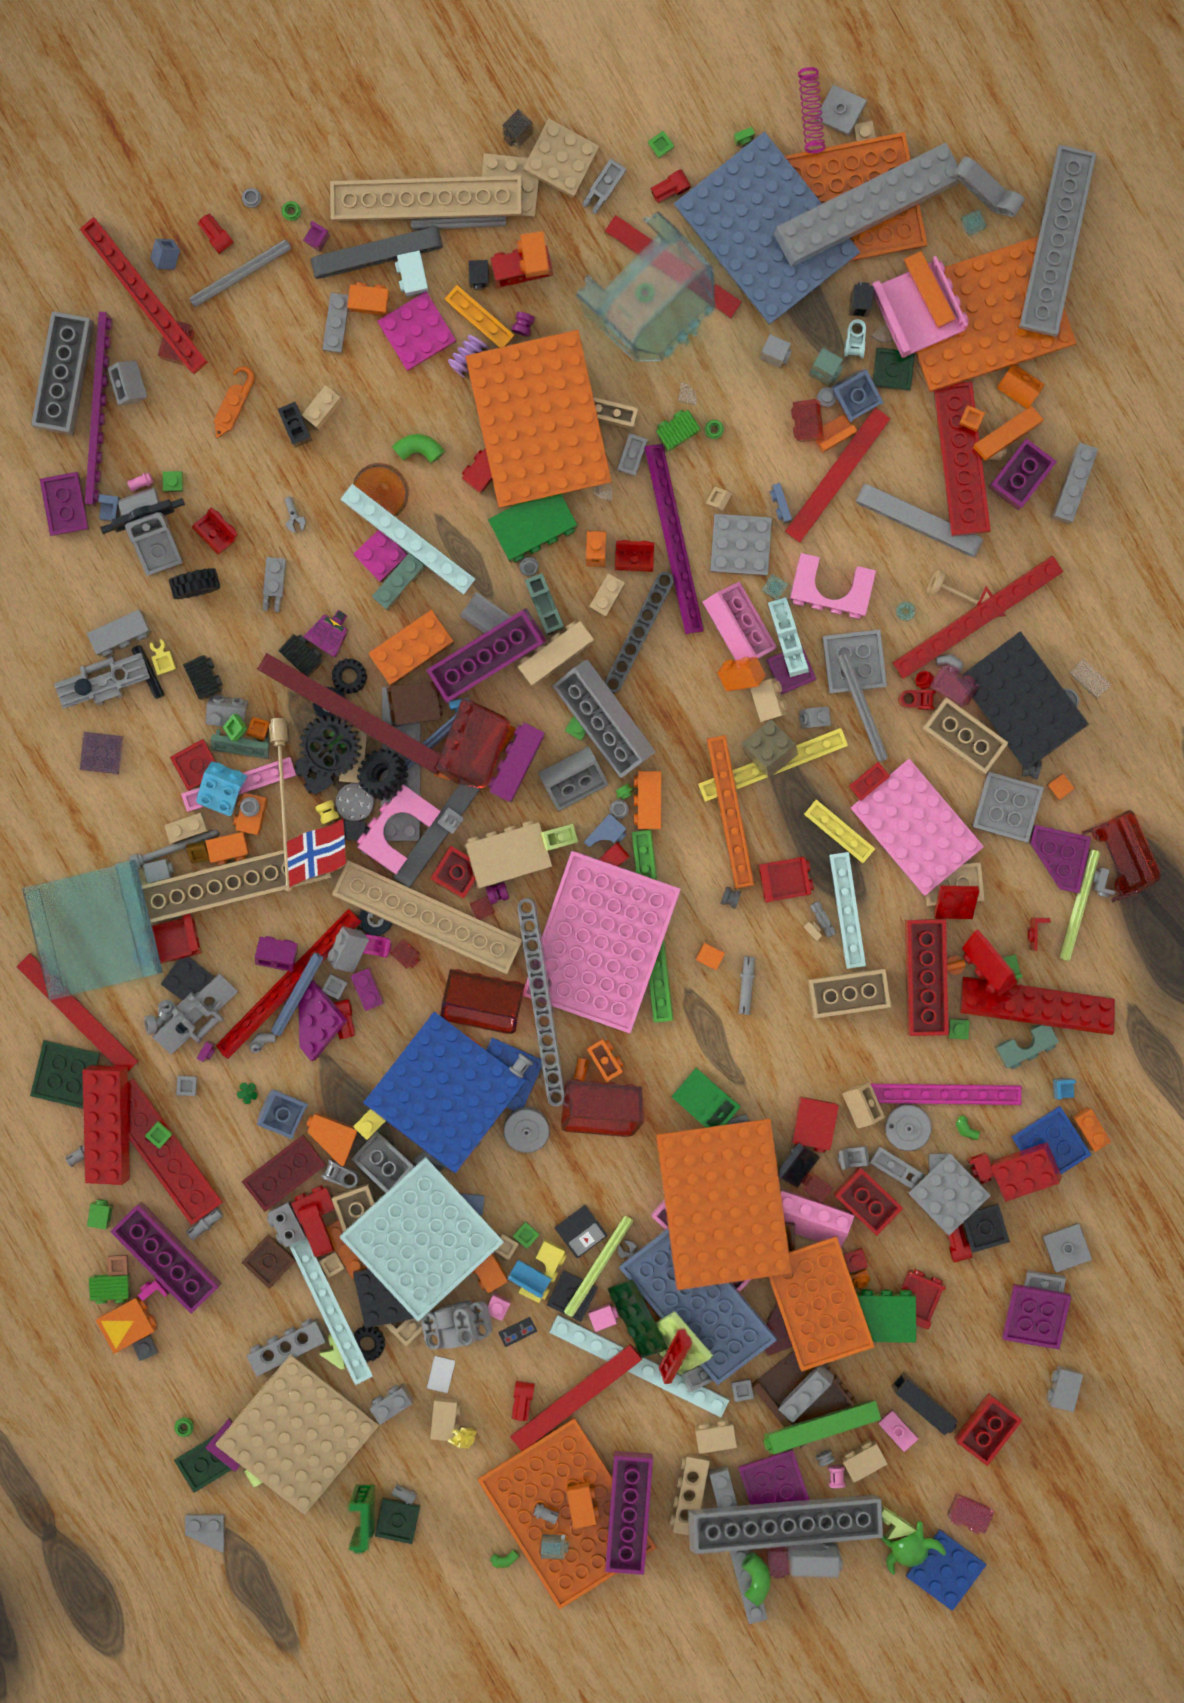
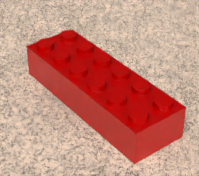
M946 919L905 920L907 1035H949Z
M90 1065L83 1069L85 1183L123 1185L130 1180L128 1067Z

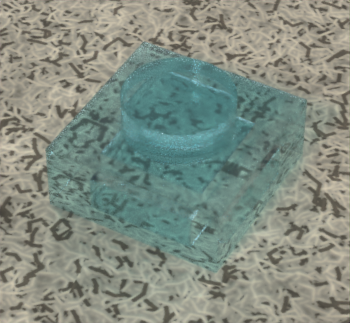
M979 209L961 218L968 236L987 227Z
M772 574L761 591L777 601L788 584Z

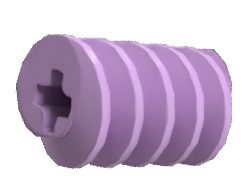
M468 335L469 342H462L465 348L458 347L457 349L460 354L453 353L455 360L448 359L451 368L463 378H465L462 373L463 371L469 373L465 356L483 352L482 348L489 350V347L476 336Z

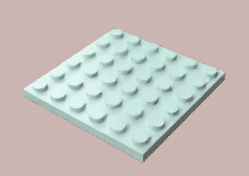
M426 1157L339 1236L417 1321L421 1320L504 1243Z

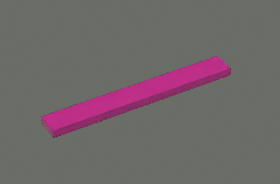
M870 1083L879 1103L1021 1105L1022 1098L1021 1085Z

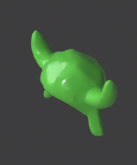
M921 1521L917 1522V1531L897 1541H891L885 1535H883V1538H880L892 1550L886 1559V1565L891 1574H895L894 1564L897 1561L906 1567L919 1566L928 1558V1549H935L942 1555H946L943 1545L938 1540L924 1538L923 1523Z

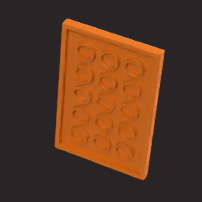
M837 1236L789 1251L792 1273L769 1276L801 1372L874 1348L875 1346Z

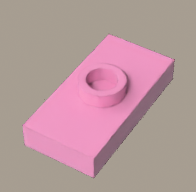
M893 1410L888 1412L878 1422L904 1452L918 1440L916 1435Z

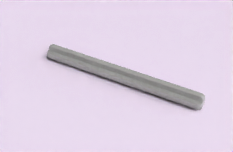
M283 240L191 296V303L194 307L199 306L291 249L290 244L287 240Z
M847 653L842 654L838 659L877 760L879 762L888 759L851 660Z

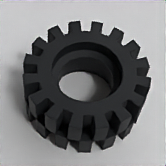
M346 658L342 661L340 660L337 665L335 664L331 678L338 690L352 694L361 690L366 684V669L359 661ZM346 669L355 670L357 678L353 683L348 684L343 681L342 674Z
M363 1326L354 1332L353 1336L366 1362L375 1361L376 1358L381 1356L385 1348V1337H383V1333L379 1331V1328H365ZM362 1338H373L375 1347L370 1351L364 1350L360 1345Z

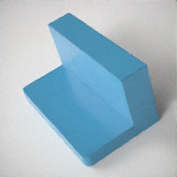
M519 1259L508 1276V1280L539 1298L543 1297L544 1291L552 1279Z

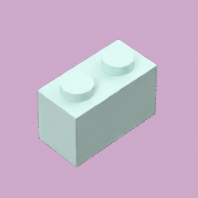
M420 250L397 255L398 261L395 262L397 273H401L402 280L399 281L401 292H405L406 297L429 292Z

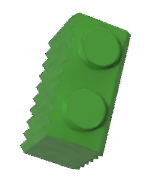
M680 410L673 415V420L670 422L665 420L657 426L656 434L668 452L700 432L701 428L689 410L685 412Z
M130 1273L128 1275L108 1276L105 1274L89 1277L90 1301H95L96 1304L107 1303V1300H115V1303L126 1302V1299L131 1297Z

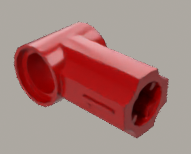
M680 169L669 175L668 179L651 187L650 190L655 201L659 204L675 194L680 195L688 191L692 186L683 170Z
M210 213L203 216L197 223L209 238V242L218 254L234 244L228 233L219 226Z
M349 999L333 1002L347 1019V1022L338 1032L339 1040L356 1036Z
M961 1224L950 1236L947 1234L953 1263L973 1258Z
M516 1381L512 1419L528 1421L535 1383Z

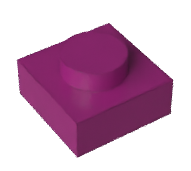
M207 1041L197 1059L202 1062L207 1059L210 1060L216 1051L213 1049L215 1044Z

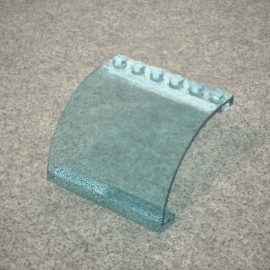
M135 860L22 888L49 1000L163 973Z

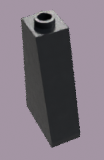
M905 1372L891 1385L896 1395L942 1434L946 1435L954 1431L957 1426V1419Z

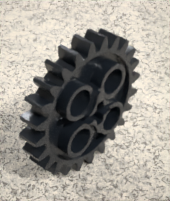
M325 715L321 716L320 720L315 718L313 720L314 723H308V728L303 729L306 735L300 736V739L304 741L299 744L300 747L304 748L300 754H306L307 756L303 761L309 760L308 768L314 766V773L321 770V776L325 775L326 772L329 778L333 774L339 777L341 772L345 775L348 772L347 769L352 770L354 768L352 764L356 765L358 763L356 758L361 756V753L357 752V750L362 748V746L357 745L361 738H355L358 731L352 732L351 729L354 725L347 726V719L340 722V716L335 720L333 715L328 716V719ZM327 729H331L334 732V737L328 735ZM339 735H342L343 737L320 758L319 754ZM314 741L320 744L321 749H317L314 746ZM340 743H344L347 746V751L342 750ZM327 756L333 757L334 763H330Z

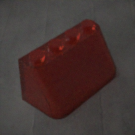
M462 698L436 770L456 784L476 788L485 787L490 781L510 726L509 720L472 700Z
M450 969L440 1016L452 1023L513 1034L517 1027L525 984H521L518 981L502 980L499 977H487L480 973L472 974L461 969Z
M579 1079L568 1080L565 1084L561 1117V1129L565 1132L629 1137L633 1136L644 1123L642 1087L635 1086L634 1084L618 1085L614 1082H585Z

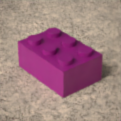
M1026 438L988 488L1019 511L1057 461Z

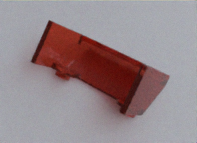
M1127 810L1082 831L1083 835L1091 832L1093 838L1098 842L1105 841L1120 875L1116 878L1114 884L1119 894L1111 899L1112 903L1138 894L1160 880L1159 868L1133 811Z

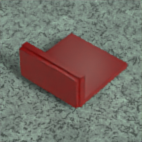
M1031 917L1030 927H1028L1030 950L1037 951L1038 923H1051L1050 918Z

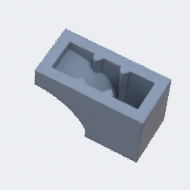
M609 813L584 843L589 847L601 840H610L613 843L618 841L620 843L627 835L624 832L626 828Z

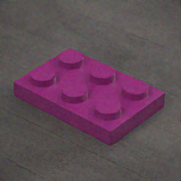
M73 472L40 479L50 536L88 530L89 525L79 473Z

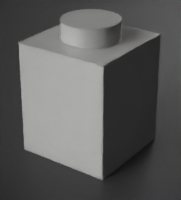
M169 859L143 864L147 883L173 878L172 873H175L173 863L169 862Z

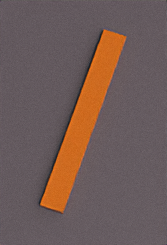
M726 735L706 738L735 889L753 886V875Z

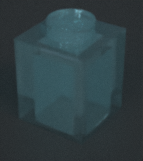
M542 1534L541 1559H564V1553H568L569 1541H565V1535Z

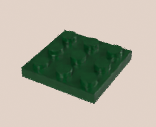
M43 1040L30 1096L83 1109V1069L90 1065H98L101 1053Z

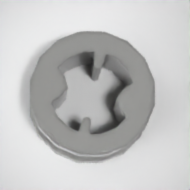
M831 1450L823 1451L815 1456L816 1460H819V1466L828 1465L835 1460L834 1456H831Z

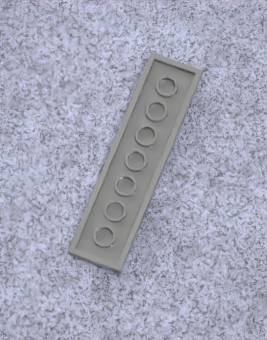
M382 687V721L392 726L386 690L389 687ZM421 722L394 727L421 743ZM382 743V748L384 750L389 749L393 751L403 760L406 758L404 755L398 753L397 751ZM415 763L406 771L409 775L408 778H405L407 781L405 786L420 796L421 765ZM388 769L382 772V780L387 776ZM384 798L381 800V807L385 801L389 803L391 799L386 800ZM399 812L392 815L384 825L383 833L385 840L419 841L420 821L408 813Z

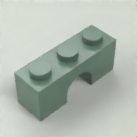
M822 348L809 376L829 386L831 382H836L843 368V365H841L843 359Z
M408 553L373 594L372 598L389 611L400 598L403 590L411 582H414L425 569V566Z
M543 573L526 579L525 584L546 635L564 629Z
M1037 1024L1029 1028L1032 1041L1026 1048L1018 1047L1013 1038L994 1046L1004 1067L1015 1069L1022 1065L1021 1061L1025 1059L1030 1061L1038 1057L1039 1052L1043 1050L1048 1052L1056 1047L1055 1044L1059 1043L1052 1027Z

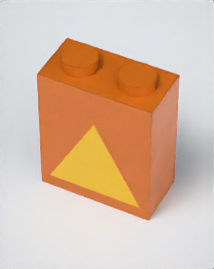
M139 1296L130 1299L95 1320L114 1354L157 1329V1321L153 1315L149 1314L147 1302L145 1300L142 1301Z

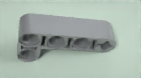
M963 157L954 172V176L990 210L999 215L1016 217L1025 201V198L1019 193L1005 190L977 162L969 157Z

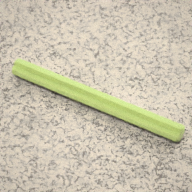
M1097 850L1089 851L1080 891L1077 893L1060 953V959L1070 961L1100 857V852Z
M624 1216L565 1308V1314L573 1317L633 1223V1220L628 1216Z

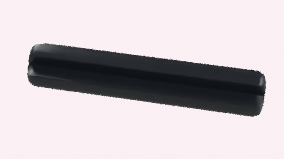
M137 645L133 647V655L142 653L150 679H147L146 682L154 698L159 699L163 697L164 692L142 646Z

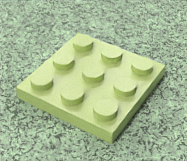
M675 1311L655 1322L668 1348L678 1329L686 1328L687 1334L691 1337L692 1346L677 1372L679 1375L708 1361L713 1356ZM668 1348L659 1354L664 1357Z

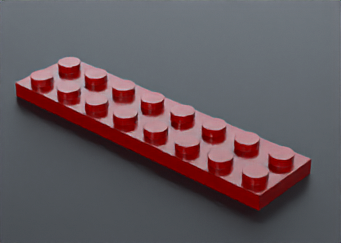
M972 381L961 382L934 391L951 537L989 533L991 531L982 457L973 448L974 444L980 441L978 430L976 432L959 425L967 405L975 408Z
M969 977L962 978L960 1013L1108 1035L1114 1034L1115 999L1017 984L999 997L996 992L992 994L986 986V980Z
M132 1078L128 1081L129 1140L192 1225L223 1203V1200L136 1080ZM158 1121L173 1133L160 1149L145 1137Z

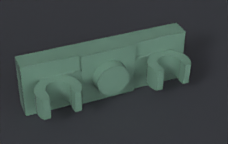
M220 729L216 731V735L212 734L211 749L213 751L269 758L268 737L265 738L264 742H259L256 738L252 741L244 737H240L236 742L231 741L228 735L220 736Z

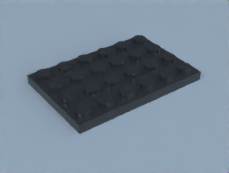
M1021 631L958 677L1000 736L1008 742V747L1025 770L1031 768L1090 725Z

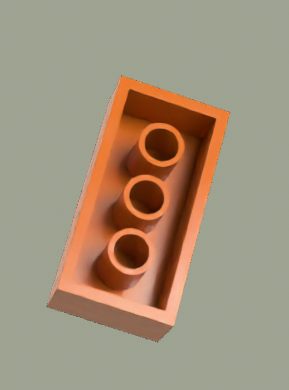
M430 610L368 654L389 685L393 686L453 645L454 642L434 612Z

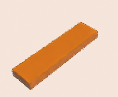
M922 251L905 258L903 262L937 328L955 321L956 318Z
M1030 406L975 443L973 448L987 461L1042 424L1044 419Z

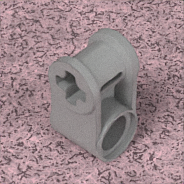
M333 1159L328 1160L329 1165L325 1174L321 1176L327 1181L348 1189L355 1187L360 1181V1175L356 1170L345 1165L341 1166ZM347 1174H352L354 1176V1184H350L346 1181Z

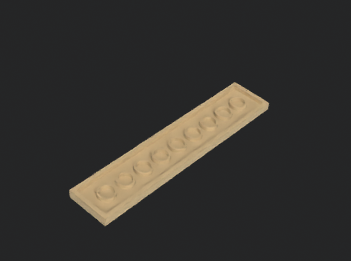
M522 176L330 181L331 221L522 216Z
M349 860L332 893L333 897L507 975L522 943V939Z

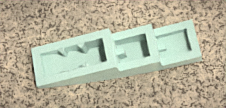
M787 598L769 602L768 606L790 677L809 672Z

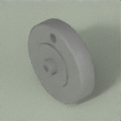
M905 1104L898 1106L886 1118V1136L890 1143L900 1150H917L924 1146L930 1138L932 1130L931 1121L925 1111L915 1105Z
M518 1108L512 1111L505 1120V1140L511 1148L518 1152H535L541 1149L549 1138L550 1126L548 1119L536 1108Z

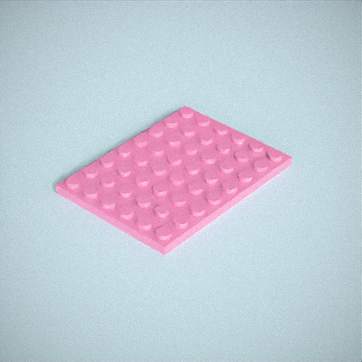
M572 850L542 935L552 1006L631 1033L681 888ZM534 959L532 967L535 969L540 968V961ZM536 978L534 980L536 987L541 988L544 986L542 979ZM527 979L522 996L531 998L529 979ZM539 997L537 1001L547 1004L545 998Z

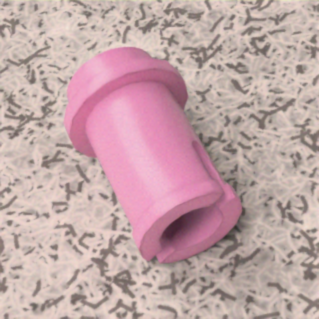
M145 472L139 477L128 480V485L132 492L145 486L151 487V484L154 483L151 474Z

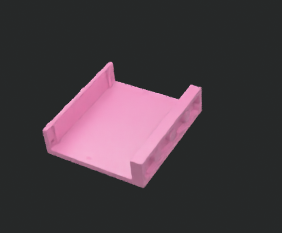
M936 256L933 257L932 262L928 263L956 318L955 321L940 328H937L909 272L882 284L880 281L872 283V286H874L873 295L902 358L964 332L968 326V317L965 312L962 313L959 307L961 306L960 300L957 295L954 296L951 290L953 289L952 282L949 278L946 279L944 265L942 261H938Z

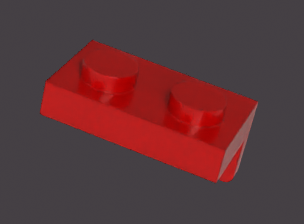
M212 507L208 509L206 515L192 526V529L217 555L232 545L238 536L235 528L223 519L221 513L215 511Z
M645 540L616 541L615 570L653 572L654 542Z

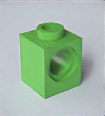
M97 1199L90 1204L87 1227L105 1230L109 1228L113 1204H109L108 1200Z

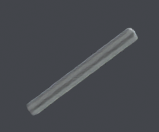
M506 216L411 220L412 230H423L431 227L450 229L506 225Z

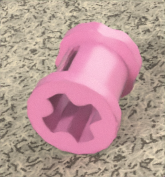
M829 1466L828 1470L830 1471L831 1481L829 1487H846L844 1482L845 1466Z

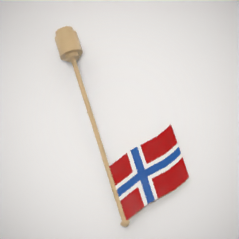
M273 718L269 724L270 743L274 744V747H278L286 888L284 889L290 892L293 886L307 879L334 872L346 865L344 820L341 819L330 826L306 832L287 841L282 747L285 746V743L289 742L288 723H286L285 718Z

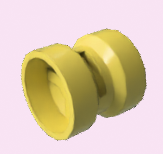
M333 800L315 807L317 813H320L322 825L340 818L338 812L334 809Z

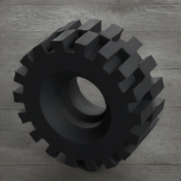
M215 568L186 572L169 579L171 592L175 600L197 597L220 589Z
M381 748L379 752L374 750L371 756L367 754L365 756L367 760H362L360 763L363 765L362 768L358 767V772L360 773V775H357L359 786L375 799L383 800L385 798L388 800L391 799L390 795L393 797L397 796L396 792L403 790L402 784L406 785L407 783L405 778H408L409 773L406 772L408 770V766L405 765L406 762L389 749L384 750ZM388 769L387 776L379 781L381 773Z

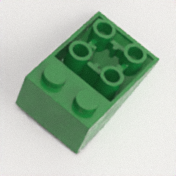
M697 1068L692 1071L671 1096L704 1127L726 1125L741 1107L740 1104Z

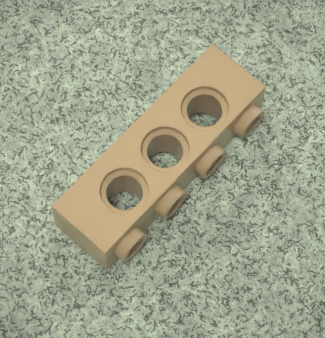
M686 1452V1458L681 1460L680 1469L683 1470L682 1477H678L677 1488H679L678 1496L675 1495L673 1507H676L675 1515L671 1514L669 1526H672L673 1533L689 1536L688 1516L683 1517L680 1512L684 1509H701L710 1463L708 1456ZM694 1471L698 1476L695 1479H690L687 1477L688 1473ZM691 1490L694 1492V1496L686 1498L684 1493Z

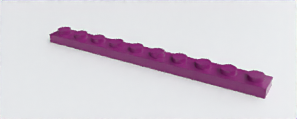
M99 312L85 494V504L88 506H96L100 491L97 490L98 482H101L99 463H102L103 453L100 452V447L104 443L102 425H105L106 420L105 414H103V406L107 404V395L104 392L105 387L108 386L106 368H109L110 365L107 350L111 348L109 330L112 329V318H110L107 312Z
M663 444L648 445L644 448L685 634L703 632L704 628Z

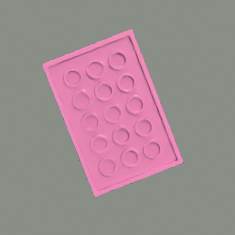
M910 759L891 773L887 780L863 800H859L850 808L924 896L984 847Z

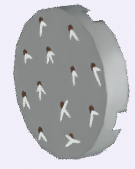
M351 783L339 790L336 796V807L343 818L350 821H360L371 814L374 807V798L365 792L358 783Z

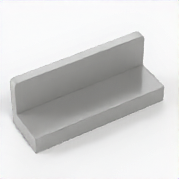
M477 592L460 615V617L483 633L488 632L511 617Z

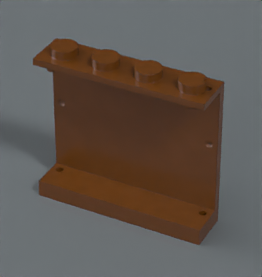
M794 1351L752 1383L753 1389L783 1427L847 1408L850 1404L853 1407L855 1406L853 1402L854 1396L848 1389L844 1390L841 1387L843 1382L835 1374L832 1384L792 1423L778 1410L781 1402L816 1368L801 1372ZM823 1364V1366L829 1371V1369L831 1368L829 1364Z

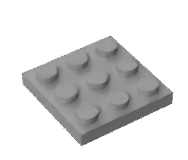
M714 514L710 572L768 576L772 518Z
M880 629L822 637L829 694L851 691L838 659L840 655L846 653L849 655L862 690L887 687Z
M987 772L972 827L1028 843L1044 787Z
M951 1154L945 1157L908 1193L949 1236L991 1196Z

